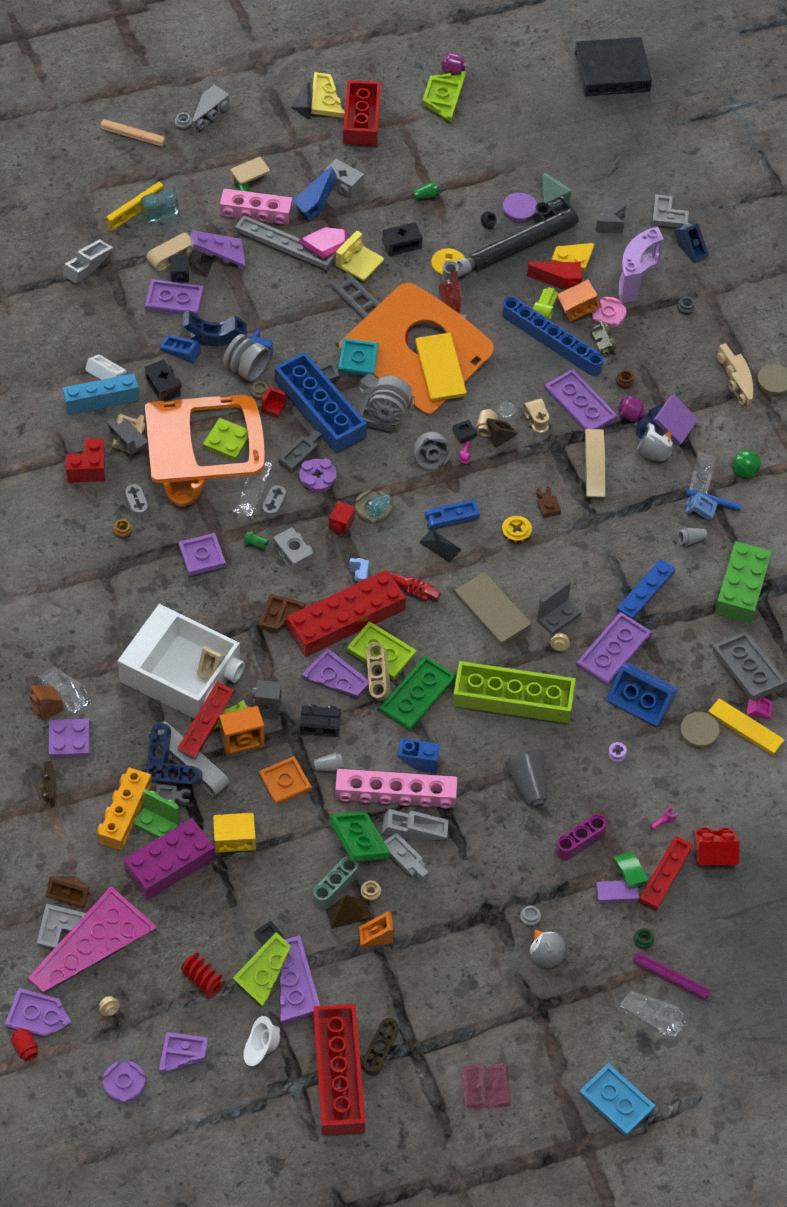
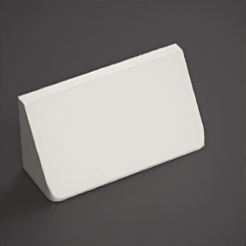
M101 355L89 358L85 368L87 372L101 380L127 374L125 369Z

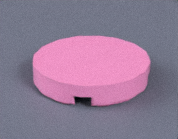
M613 297L601 298L602 307L591 312V317L596 324H601L599 320L601 318L604 324H608L609 328L618 327L626 318V307L622 305L619 299Z

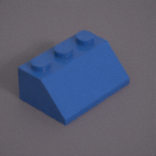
M626 663L621 666L606 700L658 727L672 706L679 688L630 663Z

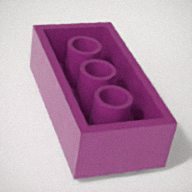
M193 818L124 858L125 872L146 900H149L215 859V847Z

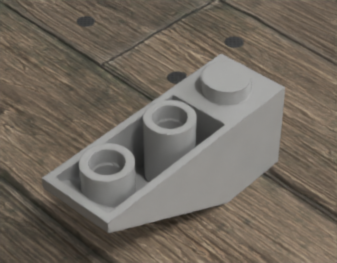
M215 84L202 94L192 120L194 134L230 107L229 94Z

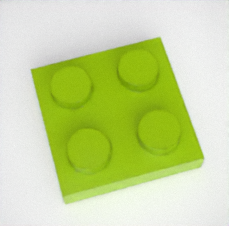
M219 418L204 441L203 449L236 462L249 442L247 429Z

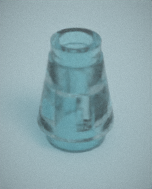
M385 493L384 495L367 500L364 505L366 513L371 517L379 516L392 503V498L389 494Z

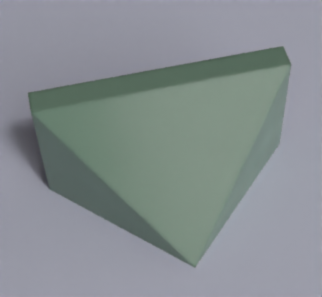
M544 173L541 185L543 202L553 203L557 201L558 197L563 196L569 203L571 189L547 173Z

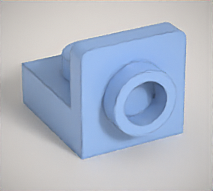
M351 558L350 572H355V581H358V583L368 578L369 560Z

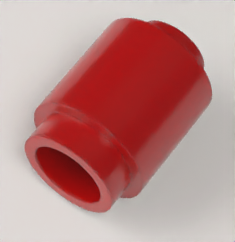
M20 1028L13 1032L10 1041L20 1058H23L26 1062L38 1056L39 1047L29 1029L24 1030Z

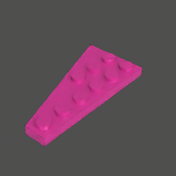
M111 886L27 980L44 993L150 933L157 926Z

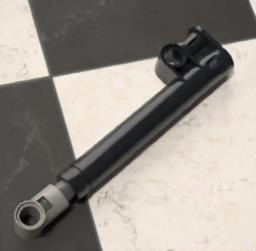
M563 196L558 197L557 201L553 203H538L534 214L536 224L469 254L468 259L462 258L456 262L447 261L443 265V282L454 284L459 277L471 272L472 269L476 271L577 224L578 215Z

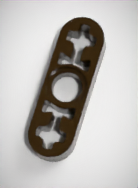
M386 1018L381 1021L365 1055L363 1070L367 1075L375 1076L381 1072L398 1035V1023L392 1018ZM389 1025L392 1026V1030H390L388 1036L385 1037L384 1035L386 1028H388ZM383 1042L387 1048L384 1051H378L375 1049V1045ZM374 1056H376V1066L369 1068V1064L373 1062Z

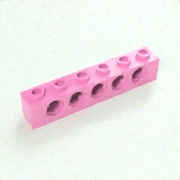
M337 769L335 800L455 808L457 777Z

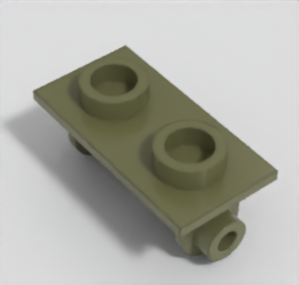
M600 318L601 324L593 325L591 330L600 353L603 356H607L613 351L617 355L615 350L617 344L614 338L609 336L612 332L608 324H604Z

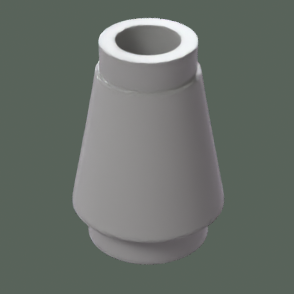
M684 527L678 531V541L681 545L688 546L707 539L706 529Z
M335 752L314 759L315 770L337 772V769H344L342 753L337 754Z

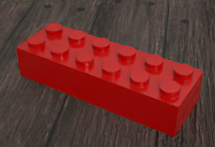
M384 570L287 616L286 629L306 658L360 632L369 621L377 624L404 611L406 608V596L390 573Z
M356 1004L313 1006L322 1136L365 1133Z

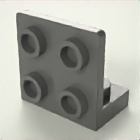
M569 581L559 584L554 591L544 594L539 600L537 622L551 636L581 616V611L569 601L571 586Z

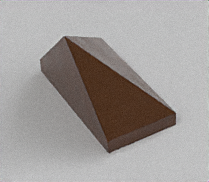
M50 876L46 897L85 907L89 887L77 876Z

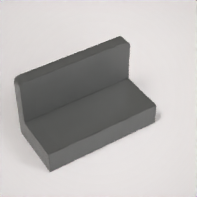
M113 418L107 421L109 433L130 455L148 444V440L128 420H124L120 424Z

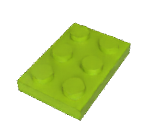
M370 621L347 647L348 653L367 664V647L374 642L380 643L387 650L389 677L393 681L417 653V650ZM381 649L375 650L373 656H379ZM378 668L377 671H379L380 673H382V670H383V669H382V668Z

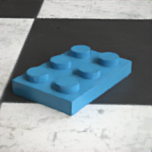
M609 1063L579 1091V1095L625 1137L656 1106Z

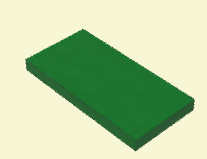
M425 655L379 707V712L411 732L452 685L457 675Z

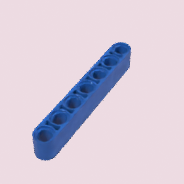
M505 298L502 315L507 321L589 375L598 376L601 374L604 361L601 353L517 298Z

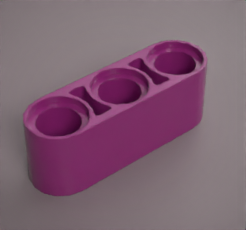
M600 814L592 815L560 836L556 845V856L563 861L569 860L600 840L606 830L607 820Z

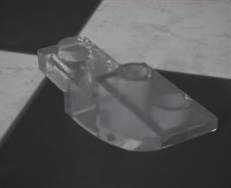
M265 462L264 469L260 473L247 477L244 490L233 512V518L251 522L254 515H257L270 479L273 463Z

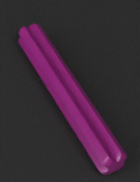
M638 952L635 956L634 963L703 1000L709 997L711 992L709 988L641 952Z

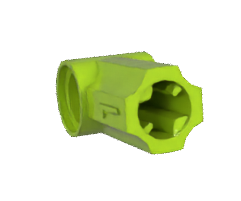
M551 287L544 289L539 301L535 302L533 310L550 320L554 304L558 298V292Z

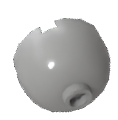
M427 432L419 436L413 449L416 461L425 469H437V466L442 463L445 465L450 459L452 452L448 440L437 432Z

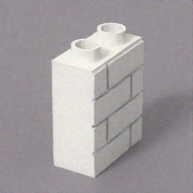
M158 604L118 659L119 680L121 683L140 690V692L160 700V702L180 710V712L194 719L216 682L218 681L223 685L228 680L236 683L245 668V662L240 660L239 642L161 604ZM204 646L226 655L209 681L196 675Z

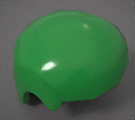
M751 450L739 451L732 462L734 473L744 478L756 476L761 466L760 456Z

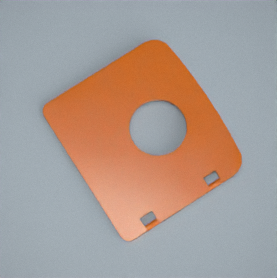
M404 283L390 293L344 338L379 343L374 377L379 380V378L384 376H394L406 381L413 391L410 404L423 414L430 416L446 400L430 401L419 355L410 350L405 341V335L409 328L417 323L430 322L440 326L445 333H451L464 384L491 358L494 346L492 341L479 329L444 302L415 284ZM343 339L339 343L340 351L342 348ZM475 358L480 360L476 366L471 363Z

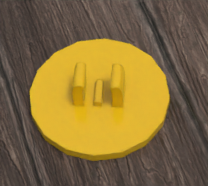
M441 249L432 256L431 265L435 272L442 275L444 263L447 261L456 262L465 257L455 249Z

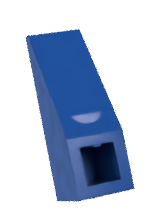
M331 166L323 171L315 181L311 182L293 200L296 208L309 221L323 210L337 178Z

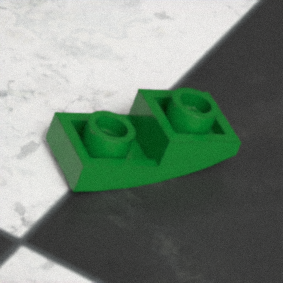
M633 852L613 857L620 876L623 875L628 889L648 884L647 875Z

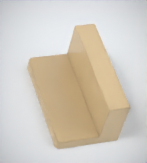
M258 157L230 169V181L233 185L236 184V181L242 185L270 173V169L262 158Z

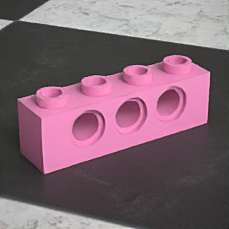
M224 189L220 202V216L242 218L245 215L257 221L289 225L292 213V197Z

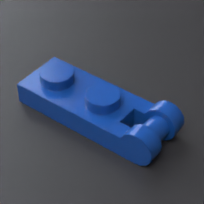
M475 499L428 509L424 512L425 518L429 520L428 526L430 530H437L442 526L480 518Z

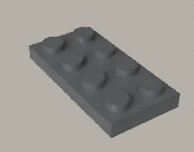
M747 632L713 645V652L752 701L787 687V681Z

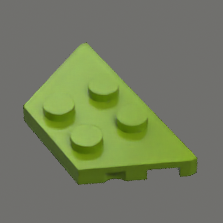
M461 71V75L451 76V73L430 76L422 105L452 122L466 78V71Z

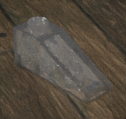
M55 666L38 676L45 686L54 687L63 701V706L74 714L84 710L86 706L91 704L83 685Z
M631 990L619 1005L622 1010L658 1033L674 1039L678 1038L687 1025L680 1007Z

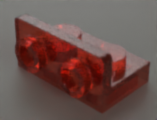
M450 271V279H447L446 283L439 284L440 299L456 312H460L461 293L457 271Z

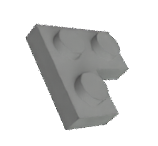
M655 194L652 225L678 228L688 223L689 211L671 209L673 196Z
M46 904L36 945L54 949L58 945L61 930L70 932L86 913Z

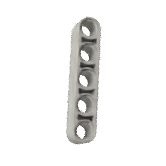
M162 722L171 728L169 758L175 764L195 766L201 769L203 777L198 784L213 797L230 784L228 777L201 752L194 759L178 751V746L184 737L167 722ZM158 730V734H164V730ZM157 740L156 743L158 742L163 744L164 741ZM187 773L191 778L196 776L195 773Z

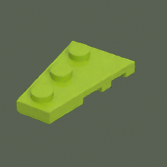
M275 933L233 977L263 1007L292 949L291 945L278 933Z

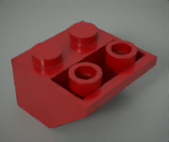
M707 827L694 830L695 856L698 865H739L740 841L734 830L727 827L719 828V830H711V828Z

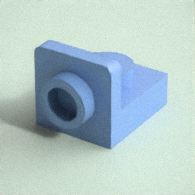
M699 492L687 500L685 513L689 515L695 511L705 519L710 520L713 518L718 503Z

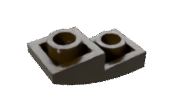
M50 760L44 763L45 771H42L44 790H41L44 801H48L52 808L56 804L57 785L54 767Z

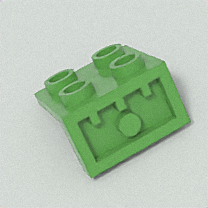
M143 790L144 808L133 822V827L158 839L180 825L179 806L172 800L160 797L154 791Z

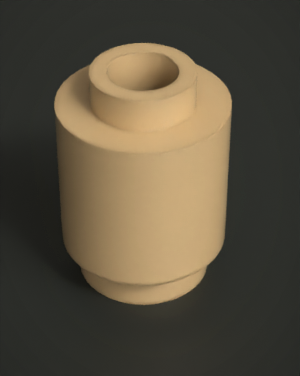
M486 409L480 412L476 429L477 433L482 437L491 436L486 423L487 418L498 419L497 414L493 410Z

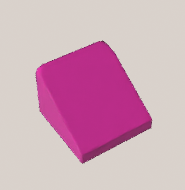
M764 697L755 701L749 699L747 715L771 719L773 702Z

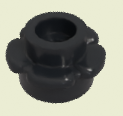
M486 211L481 215V223L484 228H492L496 224L497 218L494 213Z

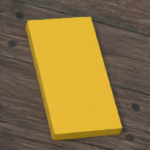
M451 333L415 338L430 401L465 397L467 392Z

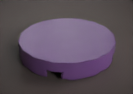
M513 193L505 198L503 213L512 221L526 222L528 219L534 218L537 202L526 193Z
M132 1061L115 1062L104 1073V1091L115 1102H132L140 1097L145 1089L144 1071Z

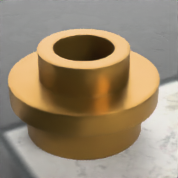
M125 519L118 520L113 527L114 534L118 537H127L132 533V525Z

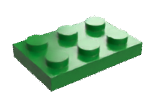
M367 812L330 815L329 822L352 862L389 858L391 852Z

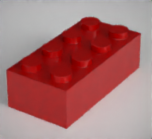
M347 80L343 144L377 146L381 82Z

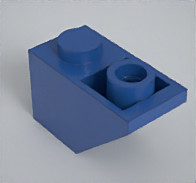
M401 738L397 757L416 770L436 773L440 744Z

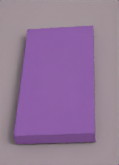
M574 369L544 385L546 392L584 431L585 429L601 430L618 419V415Z
M620 612L576 662V667L608 686L617 676L621 666L628 663L649 639L652 631Z

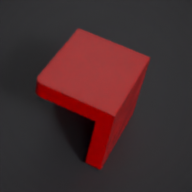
M269 386L262 398V413L279 419L286 407V392Z

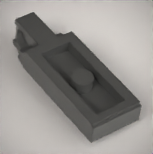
M315 430L309 437L302 436L279 457L278 463L291 472L295 471L317 450L319 442L322 440V434Z

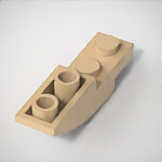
M722 344L719 346L717 359L720 364H723L728 376H730V390L735 393L739 403L748 411L750 410L753 398V381L749 367L741 354L734 356L727 344Z

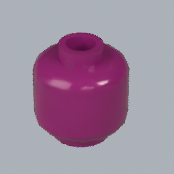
M449 52L446 56H443L441 69H444L445 74L460 75L461 71H465L466 61H463V55Z
M627 396L622 398L617 411H619L621 418L636 422L639 418L642 419L644 417L646 409L643 408L644 402L642 400Z

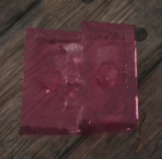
M479 1063L462 1066L466 1108L511 1106L508 1067L506 1063L488 1066Z

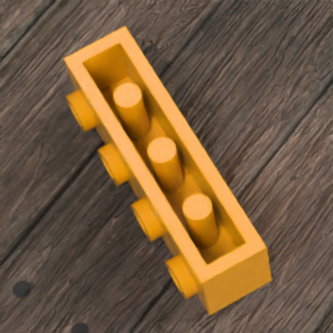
M130 767L126 774H122L119 790H115L112 797L113 803L105 811L104 823H100L97 829L100 844L121 851L131 833L133 822L143 806L142 792L144 789L149 791L152 786L151 774Z

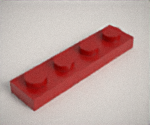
M218 681L216 682L179 744L178 751L194 759L197 758L217 724L219 715H222L235 691Z
M675 835L640 896V903L658 910L693 848L692 843Z

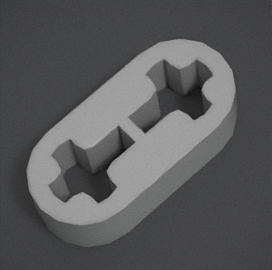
M136 484L129 485L125 490L131 513L138 518L146 516L148 504L141 487ZM132 492H135V494H137L136 498H134ZM137 504L140 505V508H142V510H139L137 508Z
M277 485L269 490L262 506V512L266 518L272 519L279 515L286 500V490L284 487ZM274 505V509L268 511V509H270L271 506Z

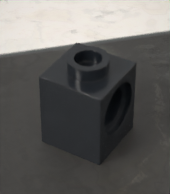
M171 255V282L189 283L188 255Z

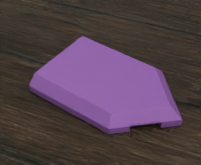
M18 988L5 1022V1027L16 1030L20 1028L24 1030L29 1029L31 1034L46 1037L72 1024L69 1016H67L59 998Z

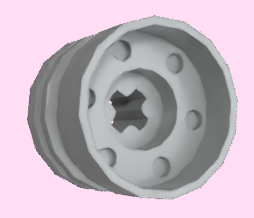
M240 334L229 344L224 354L223 366L234 373H238L249 382H253L265 370L270 358V350L260 343H255L253 339L248 338L246 335Z
M384 376L379 378L367 404V410L374 420L387 425H396L403 420L412 399L413 391L410 385L399 377Z

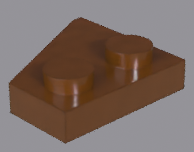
M270 594L258 624L259 629L278 633L286 626V617L304 609L305 602Z

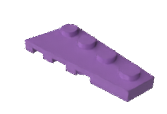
M300 935L285 940L291 945L292 949L281 970V1024L313 1015V1006H320Z

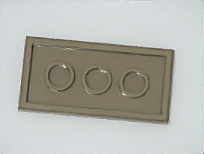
M483 572L454 591L459 600L501 646L531 628L532 623L486 572Z

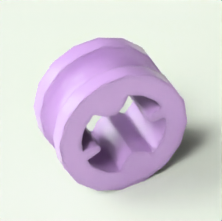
M620 742L612 743L608 751L609 759L613 762H622L626 757V746ZM619 750V752L621 753L620 755H616V752L614 753V751Z

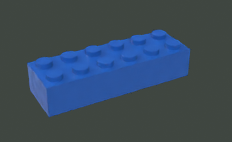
M305 351L274 367L275 382L286 392V395L314 428L322 434L321 436L336 453L367 437V423Z

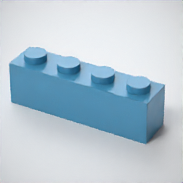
M135 374L62 387L68 415L139 401V388Z

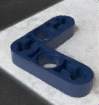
M164 723L154 724L150 734L146 773L151 774V778L154 781L198 784L203 777L201 769L189 765L168 764L171 728ZM158 730H164V734H158ZM157 740L164 741L163 744L158 742L156 743ZM158 746L163 749L160 757L155 756V749ZM173 768L178 770V776L175 779H172L170 776ZM153 770H162L164 774H153ZM184 772L195 773L196 776L192 778L184 776Z

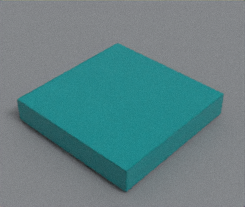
M343 338L338 372L374 377L379 343Z

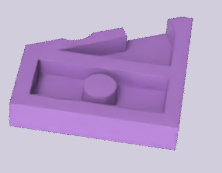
M166 1032L159 1073L163 1074L205 1061L208 1038Z

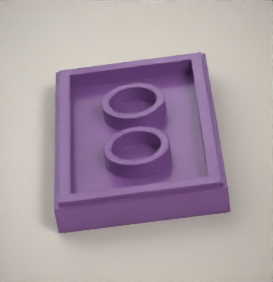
M151 279L145 310L184 315V312L190 310L198 316L204 286Z

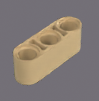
M182 233L151 249L147 253L146 259L157 271H162L171 266V255H188L189 257L197 250L192 248L190 235Z
M374 642L367 647L366 652L369 691L376 700L383 702L391 693L388 653L380 643ZM377 649H381V654L377 657H374V651ZM378 668H382V673L379 676H375V671ZM379 687H384L383 693L376 695V690Z

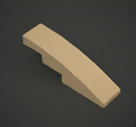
M585 429L586 498H605L604 430Z

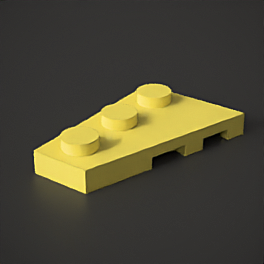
M314 72L311 114L344 118L345 112L341 107L340 98L337 97L336 87L331 74Z

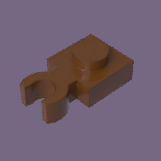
M546 486V493H542L540 488H537V504L542 518L560 515L561 509L556 496L550 497L551 488Z

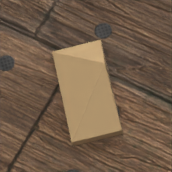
M204 646L196 675L209 681L226 655Z

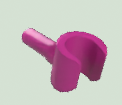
M469 441L465 443L464 449L460 451L459 461L464 464H468L471 458V454L467 453L470 446Z
M668 807L664 816L653 823L651 828L654 830L665 822H674L678 813L670 815L673 807Z

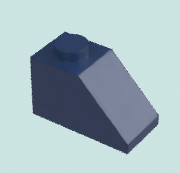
M687 223L674 229L679 247L693 262L709 256L698 223Z

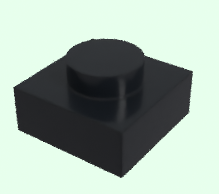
M469 419L452 427L460 443L477 437V431Z
M272 921L254 931L255 937L262 945L275 933H278L283 938V934Z

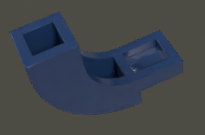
M190 310L184 312L183 327L191 332V339L198 343L209 346H227L236 336L240 334L247 336V323L236 315L222 322H208Z

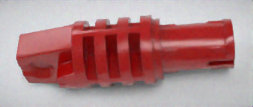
M394 572L391 575L397 585L408 594L425 601L431 599L438 602L441 597L440 591L433 589L434 586L414 577L406 578Z

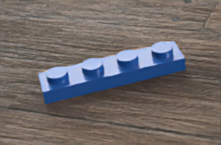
M659 559L621 602L616 612H622L634 620L672 577L676 568Z

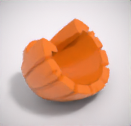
M205 479L162 483L172 503L179 507H185L193 504L198 499L204 488Z

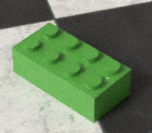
M735 541L718 597L715 614L752 624L769 565L771 550Z

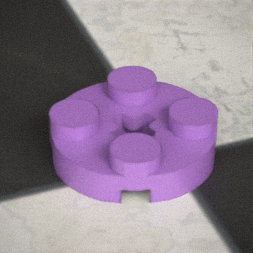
M312 459L302 463L299 480L304 488H309L311 492L323 493L335 484L337 473L329 459ZM315 474H321V475H320V478H317L316 476H313V475H315Z

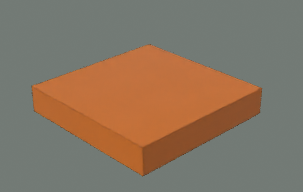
M295 756L258 771L259 777L276 806L312 791V786Z

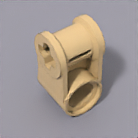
M537 399L523 403L525 416L529 420L533 431L537 434L546 433L549 429V414L543 400Z

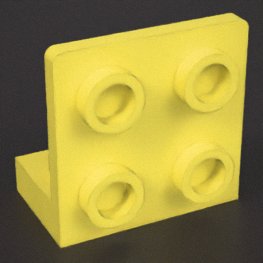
M356 231L336 251L335 266L347 273L349 272L359 280L365 281L384 262V258L362 246V233Z

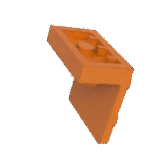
M589 280L558 294V299L570 322L602 307L599 297Z

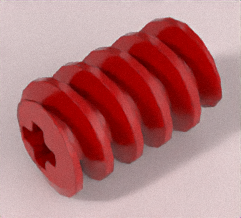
M195 952L182 964V974L188 976V979L193 981L194 985L199 987L201 992H205L208 998H212L225 985V981L221 982L223 975L220 973L215 976L217 969L213 968L209 971L211 964L206 963L203 965L206 959L204 957L198 959L200 953Z

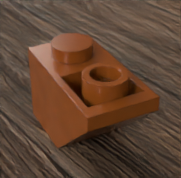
M30 686V699L33 703L31 706L32 711L36 716L39 715L42 721L64 711L63 701L53 686Z

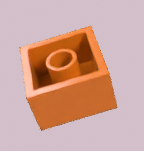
M258 706L245 707L242 710L229 711L219 715L220 737L226 755L265 746L264 723Z

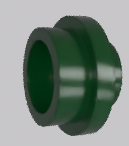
M642 928L635 932L633 940L639 948L647 949L653 945L654 935L649 929ZM640 938H646L647 941H642Z

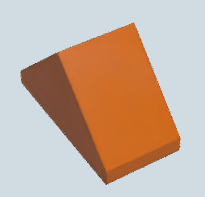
M389 911L358 927L360 944L363 947L393 944V924L391 912Z

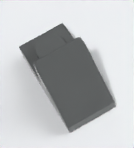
M620 202L598 218L596 231L598 233H623L624 221L622 220L625 217L626 205Z

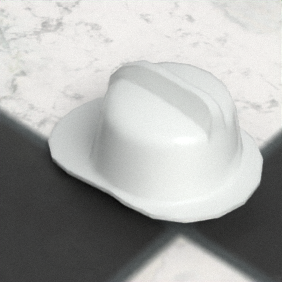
M261 1016L254 1022L251 1034L245 1045L244 1061L248 1066L259 1064L266 1054L274 1051L279 1045L280 1028L274 1026L266 1016Z

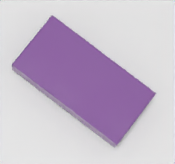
M625 881L596 882L598 903L639 901L638 887L628 889Z

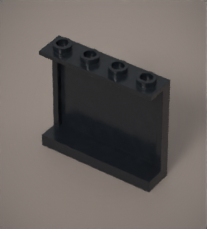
M642 37L576 41L575 55H578L585 97L650 92L652 78Z

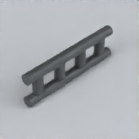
M349 272L344 275L346 279L344 282L338 284L336 281H332L330 286L363 319L368 315L367 310L372 307L376 308L380 304ZM352 285L357 291L349 295L344 289ZM361 296L368 301L362 306L355 301Z

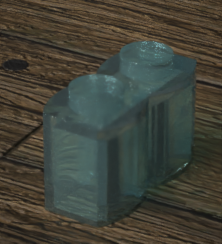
M166 189L158 194H148L141 198V209L145 221H155L161 217L173 216L179 212L178 197L174 189Z

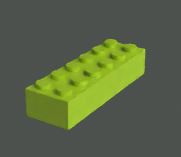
M459 661L453 706L569 724L576 678Z

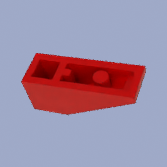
M528 262L527 276L567 290L582 283L581 262Z

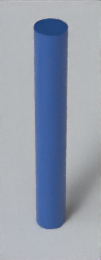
M688 489L686 496L694 497L699 491ZM702 493L718 503L717 505L737 511L741 509L742 504Z

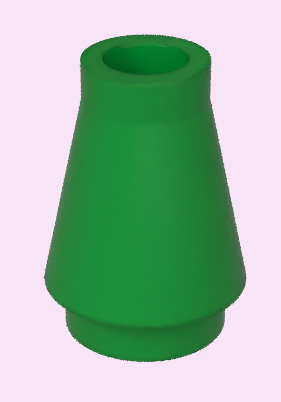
M430 181L422 187L413 190L416 200L436 198L437 195H440L436 181Z

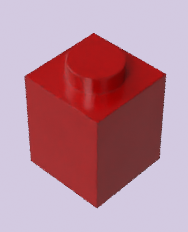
M338 501L329 517V529L346 535L355 519V507Z

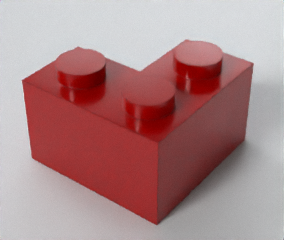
M103 438L85 439V454H66L68 483L105 481Z

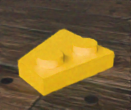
M594 243L557 246L551 262H581V271L585 272L594 250Z

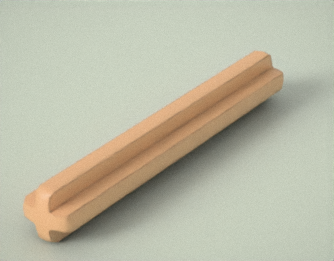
M105 119L101 122V129L158 146H163L165 143L164 136Z

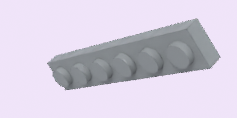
M245 215L235 226V231L326 270L336 259L335 253L322 258L301 244L299 238Z

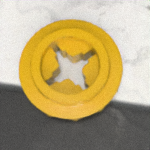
M511 516L503 522V535L508 540H514L515 543L520 540L523 542L526 538L530 537L532 525L524 517ZM520 527V532H519V531L513 532L514 529H517V528Z

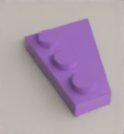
M192 230L190 238L193 249L209 256L216 255L221 257L223 262L228 264L229 262L238 265L237 268L244 270L246 264L241 239Z
M328 648L301 675L305 680L357 699L369 688L368 679Z

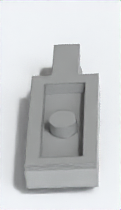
M394 833L384 841L391 852L390 857L411 877L415 875L422 883L428 879L429 872L424 868L423 858L398 833Z

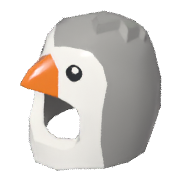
M648 423V428L637 447V452L648 460L664 461L672 454V434L668 431L660 436L655 432L654 425Z
M535 930V940L529 950L531 959L540 968L550 969L560 965L566 955V945L562 936L555 932Z

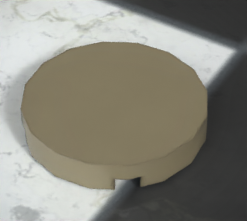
M777 364L764 366L757 376L758 387L770 396H775V394L785 395L787 393V368Z
M372 490L360 494L356 499L355 512L359 519L365 523H382L391 515L392 502L387 494L381 491L372 492Z
M704 712L688 714L680 725V736L683 741L691 747H700L699 749L712 746L717 741L720 732L716 719Z

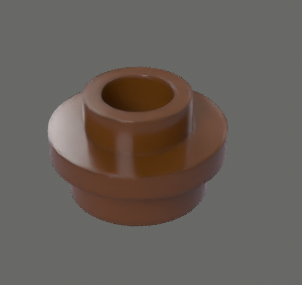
M629 370L621 371L616 379L617 383L622 387L632 386L635 380L633 373Z

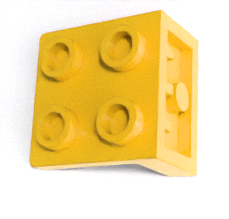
M253 813L213 816L215 853L256 850Z

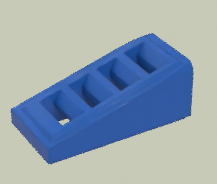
M167 335L159 347L160 350L192 363L195 362L201 353V348L197 341Z

